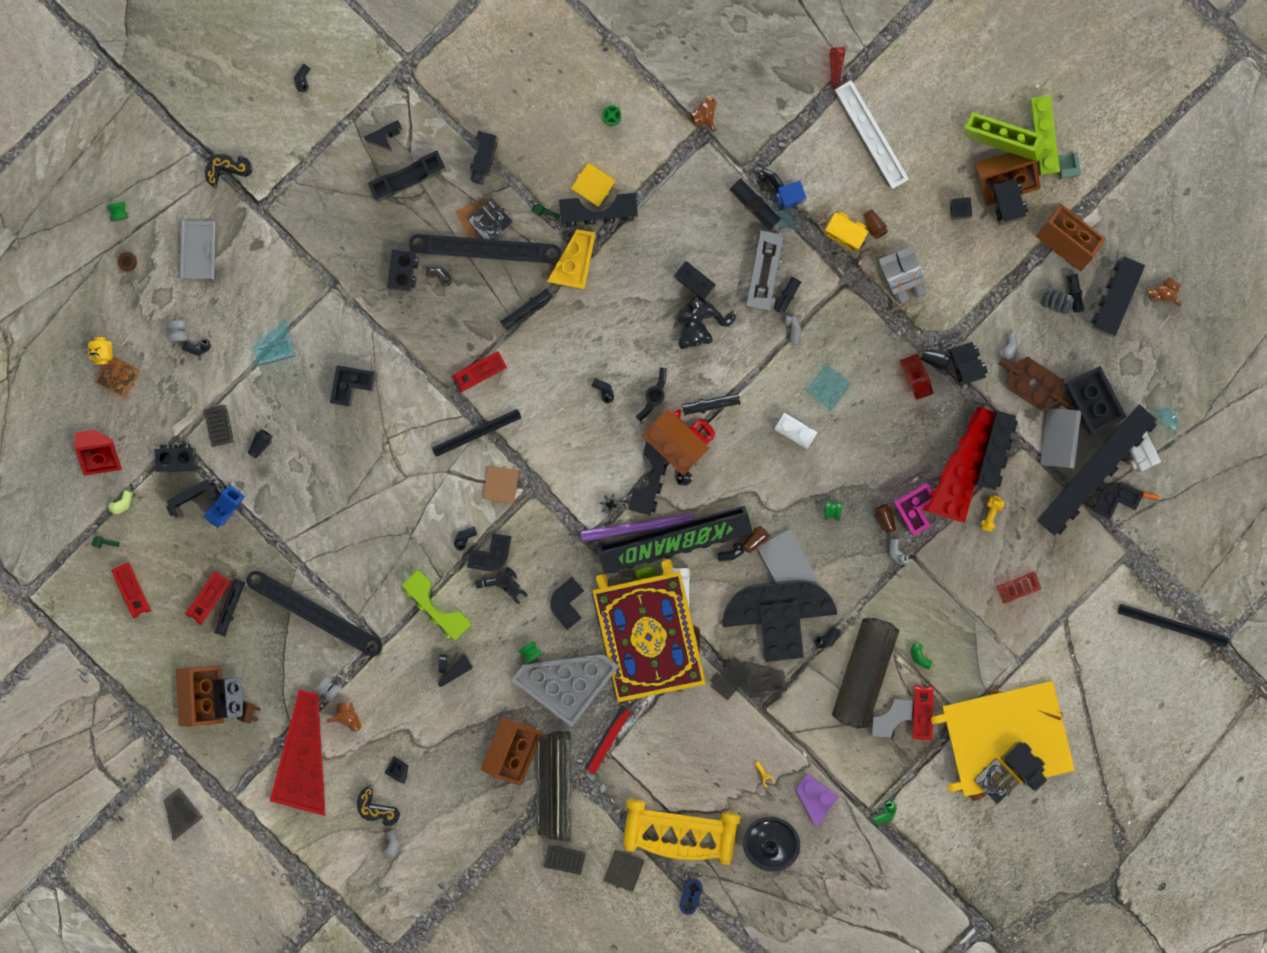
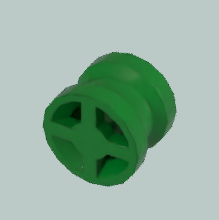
M611 105L603 110L602 117L606 125L616 126L620 123L622 117L618 107Z
M118 202L107 206V210L111 214L109 217L111 222L129 218L128 213L125 211V202Z
M826 501L824 520L833 518L836 521H840L842 503L837 502L834 504Z
M535 641L519 650V653L525 657L524 661L526 664L542 654L541 650L536 648Z

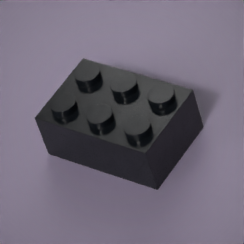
M1101 366L1064 384V388L1075 409L1081 411L1080 419L1088 435H1093L1127 418Z

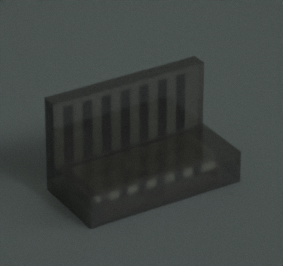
M227 405L205 409L204 413L211 447L235 443Z
M548 844L544 867L581 875L586 852Z

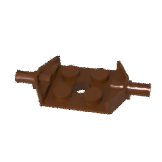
M1029 356L1015 364H1011L1001 358L998 365L1005 368L1008 372L1007 389L1042 412L1056 404H1060L1070 410V406L1073 403L1063 396V378L1052 373ZM1032 379H1037L1040 383L1039 388L1036 390L1031 389L1029 385Z

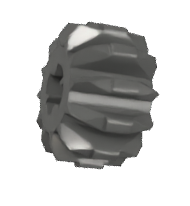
M1047 288L1042 294L1040 304L1045 308L1065 315L1069 314V311L1072 309L1074 298L1063 292Z

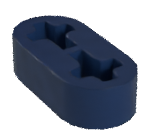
M691 878L686 882L680 900V910L686 915L693 914L696 911L701 896L702 883L696 878ZM696 882L699 890H695L694 894L690 895L691 888L688 886ZM692 898L691 905L694 907L686 911L683 903H687L688 899Z

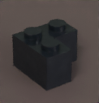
M1013 179L991 187L997 205L994 209L999 226L1022 220L1027 216L1028 207L1021 198V194H1023L1021 183H1017V180Z
M970 342L949 349L960 386L986 378L985 374L988 373L985 362L982 363L981 359L978 360L980 353L977 345Z
M337 365L330 403L351 407L354 388L373 392L377 373Z

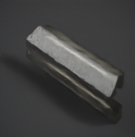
M863 618L832 711V716L841 724L857 729L869 726L899 634V629L890 622L877 618Z
M555 731L542 735L537 739V835L560 842H571V733L569 731Z

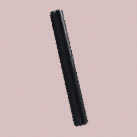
M518 409L434 446L432 450L435 456L438 457L521 419V414Z

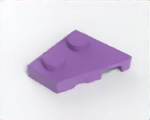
M808 774L796 788L814 825L818 826L838 799V796Z

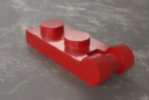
M499 351L451 377L457 382L458 390L462 393L507 369V366ZM468 374L471 381L465 383L463 377Z
M130 562L112 569V574L132 617L135 619L143 612L148 613L152 611ZM140 600L141 605L135 607L133 602Z
M214 571L185 615L195 619L196 623L201 626L231 581L217 571ZM198 606L204 610L202 614L196 611Z
M914 685L912 739L932 740L933 724L931 717H933L934 686L920 687V685ZM920 695H927V701H920Z

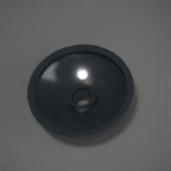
M763 817L751 823L746 829L743 837V850L748 860L757 868L769 872H778L787 869L796 861L800 852V838L794 827L787 821L777 817ZM770 847L773 851H768L767 848Z

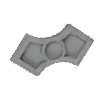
M893 699L890 709L885 714L873 717L871 736L891 738L894 728L899 723L912 720L913 700Z

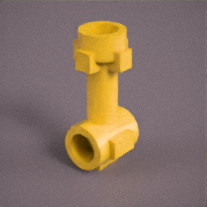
M995 495L988 497L986 506L990 507L986 521H981L982 530L992 532L995 529L996 524H993L996 512L997 510L1002 511L1005 504L1001 497Z

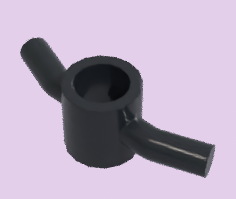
M660 367L656 386H651L646 391L647 404L635 416L640 422L650 414L655 405L663 402L665 397L663 387L666 383L667 368ZM652 390H658V393L662 396L659 401H651L649 399Z

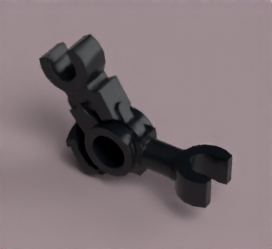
M506 567L505 572L499 573L495 578L475 581L477 589L497 586L510 596L513 594V599L517 604H520V601L517 599L518 594H523L525 597L528 596L525 591L518 589L520 585L512 580V576L517 579V575L508 567Z

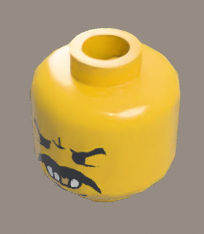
M94 337V341L88 343V359L92 361V364L107 365L108 361L112 360L113 345L110 341H106V337Z

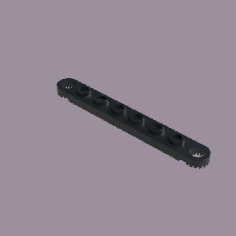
M415 234L409 240L410 249L417 254L547 264L557 263L562 256L561 249L554 244ZM420 238L424 241V246L421 249L414 248L413 242L415 239ZM549 249L557 250L558 256L555 259L547 257Z
M252 571L248 574L246 578L247 585L264 597L368 656H377L381 653L383 644L377 637L261 571ZM254 575L261 577L262 581L258 586H254L251 583V578ZM374 641L378 644L376 652L368 650L369 642Z

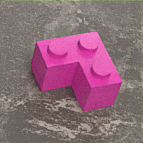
M928 483L892 502L912 536L930 527L921 511L925 504L928 505L932 499L930 496L932 490Z

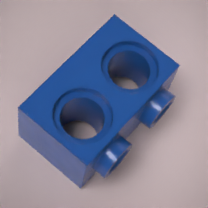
M800 180L779 187L775 196L778 207L782 206L783 210L802 204L807 199Z

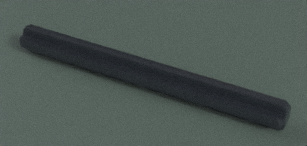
M1120 604L1117 613L1223 647H1226L1229 638L1127 605Z

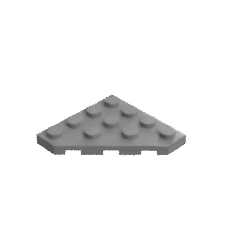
M604 654L523 664L511 681L572 727L619 665Z

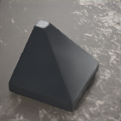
M393 756L385 774L405 784L409 765Z

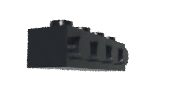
M1125 256L1120 260L1117 259L1113 267L1115 271L1113 278L1110 277L1106 284V288H1108L1107 293L1102 295L1098 305L1101 306L1099 312H1095L1092 317L1091 323L1093 326L1091 329L1110 337L1116 336L1145 268L1144 264Z
M995 411L976 486L990 490H996L997 487H1000L1003 476H1000L1002 468L1005 469L1008 460L1005 457L1006 451L1011 449L1013 439H1010L1012 431L1015 432L1018 421L1015 420L1016 415Z

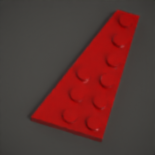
M981 407L976 408L967 425V433L964 438H960L958 450L956 453H952L939 478L940 483L936 490L933 489L930 494L932 499L928 505L925 504L923 511L965 523L995 412Z
M300 689L270 802L326 816L319 694Z

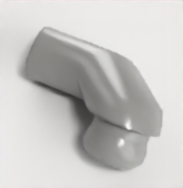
M793 315L786 316L785 325L791 326L790 342L799 343L801 327L797 317Z
M1016 332L1006 334L1008 345L1005 349L1000 350V358L1011 359L1018 350Z
M890 539V558L899 565L907 564L909 557L899 550V539Z
M393 829L385 833L389 844L387 849L383 851V855L387 859L394 858L400 848V842Z

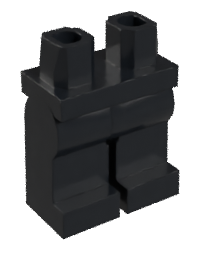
M478 131L476 139L480 142L478 152L473 157L474 163L470 164L469 169L473 172L471 181L483 185L485 177L491 174L490 168L499 139L496 135Z

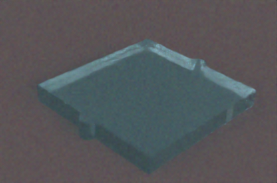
M825 365L806 392L817 399L818 403L821 402L832 410L851 383L842 377L840 372L837 373L828 365Z

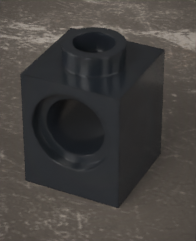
M971 197L955 198L949 201L951 220L970 219L973 216Z

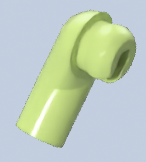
M124 490L120 501L109 504V511L113 514H120L128 510L133 492Z

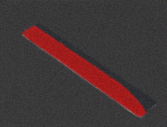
M623 706L620 707L585 769L592 773L597 771L630 715V710Z

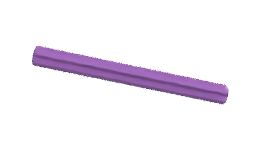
M685 514L585 530L580 533L581 540L589 541L652 531L693 520V515Z

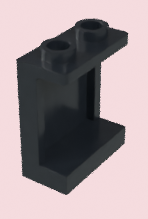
M207 479L167 500L168 506L166 508L171 517L182 518L184 514L180 508L181 505L205 492L209 500H216L221 494L214 481Z

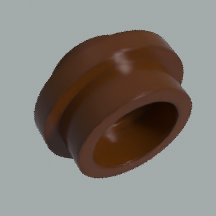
M130 252L122 253L118 258V266L123 271H132L137 266V258ZM129 258L131 264L127 266L125 265V260Z

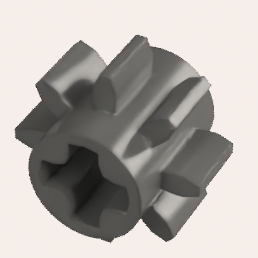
M614 494L609 499L604 495L606 501L599 503L604 505V509L601 512L608 511V517L611 516V512L618 515L616 510L623 508L618 505L621 498L614 499ZM610 500H614V504H617V507L613 508L612 511H609V508L606 506V502L609 503Z

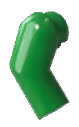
M914 643L910 649L913 662L929 670L933 661L923 656V646L920 643Z
M887 801L883 813L873 817L876 826L893 820L897 810V805L893 801Z

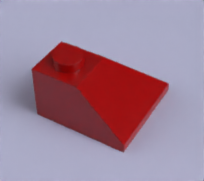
M96 430L75 433V451L84 476L122 470L112 439Z

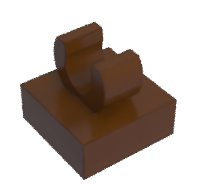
M243 701L244 716L237 717V720L245 723L258 721L259 718L254 717L253 712L255 710L260 711L261 708L250 702Z

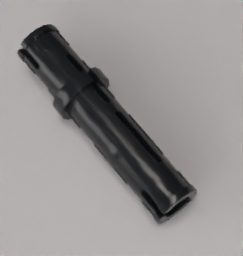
M545 288L535 297H530L528 302L500 322L508 331L535 310H540L542 305L554 297Z
M739 393L706 400L701 398L696 402L683 403L684 416L698 412L703 414L708 410L741 405Z
M234 579L223 611L219 613L220 619L214 633L226 637L230 622L234 620L233 614L245 582Z

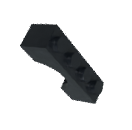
M436 150L399 171L383 175L369 182L368 185L376 202L379 203L446 171V168Z
M636 193L617 194L613 204L603 211L587 209L582 205L579 198L559 199L561 224H565L566 227H575L577 223L582 222L585 225H595L596 221H604V224L615 223L616 219H623V222L634 221V218H638Z
M646 441L643 455L650 460L653 466V477L645 488L633 491L628 510L650 516L651 512L655 513L658 502L654 501L655 496L661 492L663 483L659 481L661 475L665 476L668 465L664 464L665 459Z

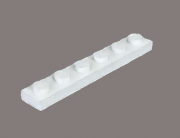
M852 80L835 89V93L890 188L894 189L908 181L909 178Z

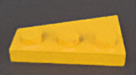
M579 229L575 231L547 280L548 283L585 290L596 233Z

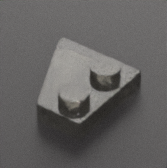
M743 661L749 698L787 691L783 670Z
M180 787L164 799L168 823L172 833L171 837L175 841L200 821L203 815Z

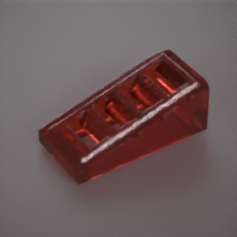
M833 47L829 51L833 89H836L840 84L846 47Z
M1035 571L997 586L1004 604L1042 589ZM1027 578H1029L1031 581V584L1033 586L1032 589H1030ZM1020 581H1022V583H1023V585H1024V588H1025V590H1026L1025 592H1024L1023 589H1022V586H1021V584H1020ZM1012 584H1015V586H1016V589H1017V592H1018L1017 595H1016V593H1015V590H1014Z

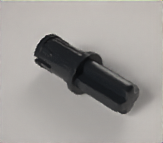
M1078 274L1066 276L1069 288L1068 295L1074 298L1073 312L1079 313L1084 311L1081 294L1083 290L1080 289Z
M791 277L785 290L781 291L782 295L774 308L776 312L780 314L785 313L791 300L795 299L794 295L802 283L800 280Z

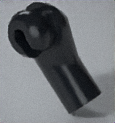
M595 378L591 387L601 391L604 403H611L614 400L612 386Z
M832 627L828 635L817 636L814 644L821 649L832 647L841 631Z

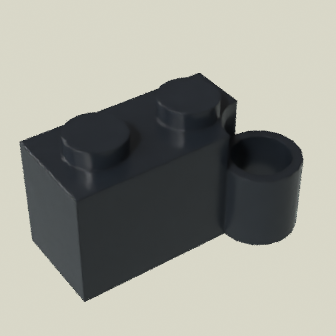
M1016 742L1000 759L1026 786L1037 791L1047 781L1046 777L1042 774L1045 771L1043 768L1045 763L1038 756L1035 757L1031 753L1032 749L1025 742Z

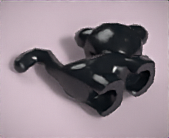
M699 296L693 297L687 303L690 310L683 309L674 317L677 322L686 321V324L681 329L678 345L680 349H686L712 343L713 337L707 331L702 320L714 317L720 326L729 327L734 323L736 314L730 313L729 317L724 319L713 304L702 300Z

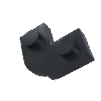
M1123 483L1110 484L1101 491L1092 512L1111 519L1118 503L1136 510L1144 493Z
M492 533L489 552L470 549L467 568L483 571H494L501 568L507 561L512 536Z
M573 577L556 589L551 597V610L566 630L582 619L570 604L584 592Z

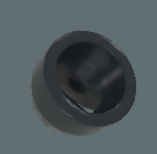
M688 471L682 476L678 472L677 484L688 486L692 482V474Z

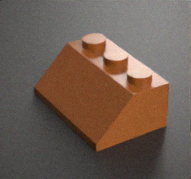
M1009 152L974 164L977 180L986 206L996 203L991 188L995 184L1016 179L1017 183H1021L1023 194L1041 189L1037 161Z
M1062 204L1058 206L1036 235L1042 243L1053 249L1057 255L1063 257L1079 271H1082L1094 258L1106 238Z
M669 409L641 436L682 476L709 450V447Z
M221 666L176 668L179 726H202L224 723L223 718H215L213 679H221Z
M502 717L481 771L495 778L521 785L543 732L515 720Z

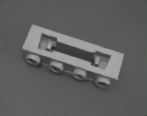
M760 231L746 308L769 312L770 307L774 308L775 296H772L773 288L777 289L779 278L776 277V272L781 270L783 260L779 256L780 251H784L786 240H783L782 234ZM765 243L764 254L771 255L773 246L776 247L775 254L771 258L767 279V297L763 298L765 289L758 288L757 296L753 298L755 286L758 287L764 258L762 249Z

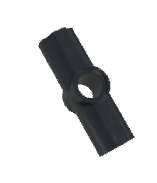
M742 178L729 189L769 231L781 220L764 202L763 198L757 195ZM758 200L761 206L758 209H753L750 206V202Z

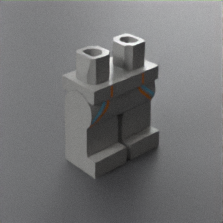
M913 246L898 251L896 254L893 253L878 259L877 263L892 297L895 296L899 304L909 301L906 292L913 289L916 298L926 295L924 286L926 281Z

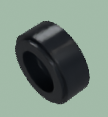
M439 654L438 673H446L447 655Z

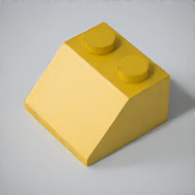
M835 212L823 234L856 253L869 231L866 230V226L862 223L850 221L848 215L842 212L839 214Z

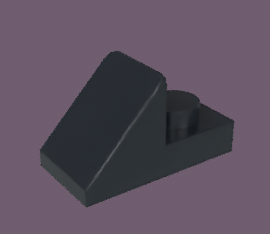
M397 120L364 136V139L369 144L392 151L386 137L393 138L398 136L403 128Z

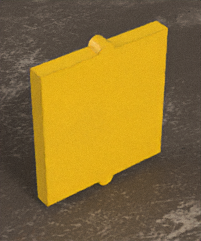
M588 162L581 174H578V178L571 189L599 207L605 197L609 196V191L616 180Z

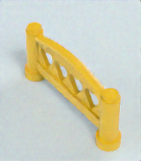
M627 799L626 808L628 811L623 840L624 850L634 852L635 848L639 847L653 854L678 860L718 858L720 864L730 865L733 858L737 824H740L741 815L722 812L721 820L645 810L646 802ZM653 824L659 839L657 841H652L651 839L644 840L642 835ZM671 826L678 839L676 844L664 843L661 840L662 836ZM690 829L697 841L694 847H691L689 844L684 846L680 842ZM710 832L716 847L714 849H709L708 847L701 848L700 842Z

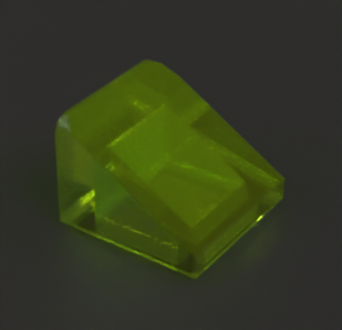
M653 566L635 570L637 580L656 577Z

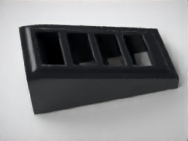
M467 655L462 656L441 678L438 683L439 687L446 685L474 667Z

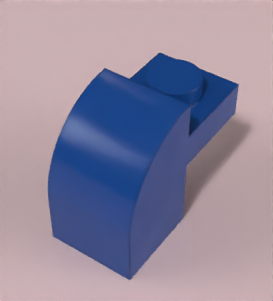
M229 485L221 493L215 504L206 511L203 518L219 528L231 518L245 496Z

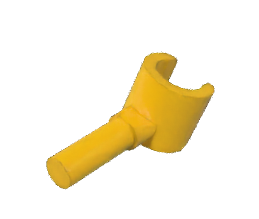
M756 762L755 766L762 776V783L768 788L765 783L766 779L770 778L773 783L774 779L764 771L759 762Z

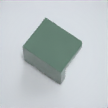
M1078 152L1058 156L1060 180L1081 175Z

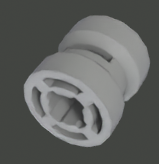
M187 321L167 322L168 329L170 330L168 335L169 342L188 341L187 334L185 333Z
M326 676L315 691L318 694L324 695L325 700L330 703L342 688L339 685H334L332 680Z

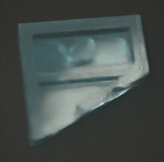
M287 320L282 321L278 328L273 332L271 331L264 340L259 341L253 346L258 366L296 356Z

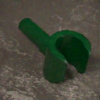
M536 204L531 210L539 217L542 212L557 219L559 217L558 213L546 209L541 204Z
M96 536L91 545L101 549L102 544L119 547L120 542L109 541Z

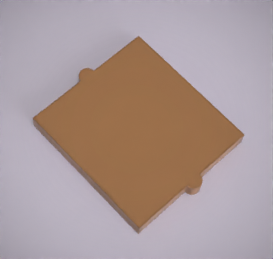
M488 466L483 499L494 500L497 503L507 502L514 504L519 470L506 469L505 466L502 468Z

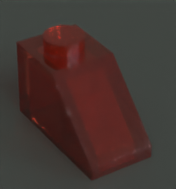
M915 354L900 360L915 400L934 394L930 377L919 355Z

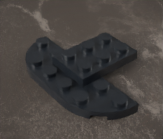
M790 580L763 583L745 587L735 594L725 607L723 627L761 623L765 661H780L804 658L800 619L838 614L830 594L814 582Z

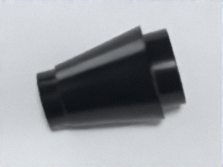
M924 349L921 360L941 371V369H947L951 356L946 355V352Z
M260 429L259 432L255 433L247 453L257 459L272 443L273 436L267 431Z

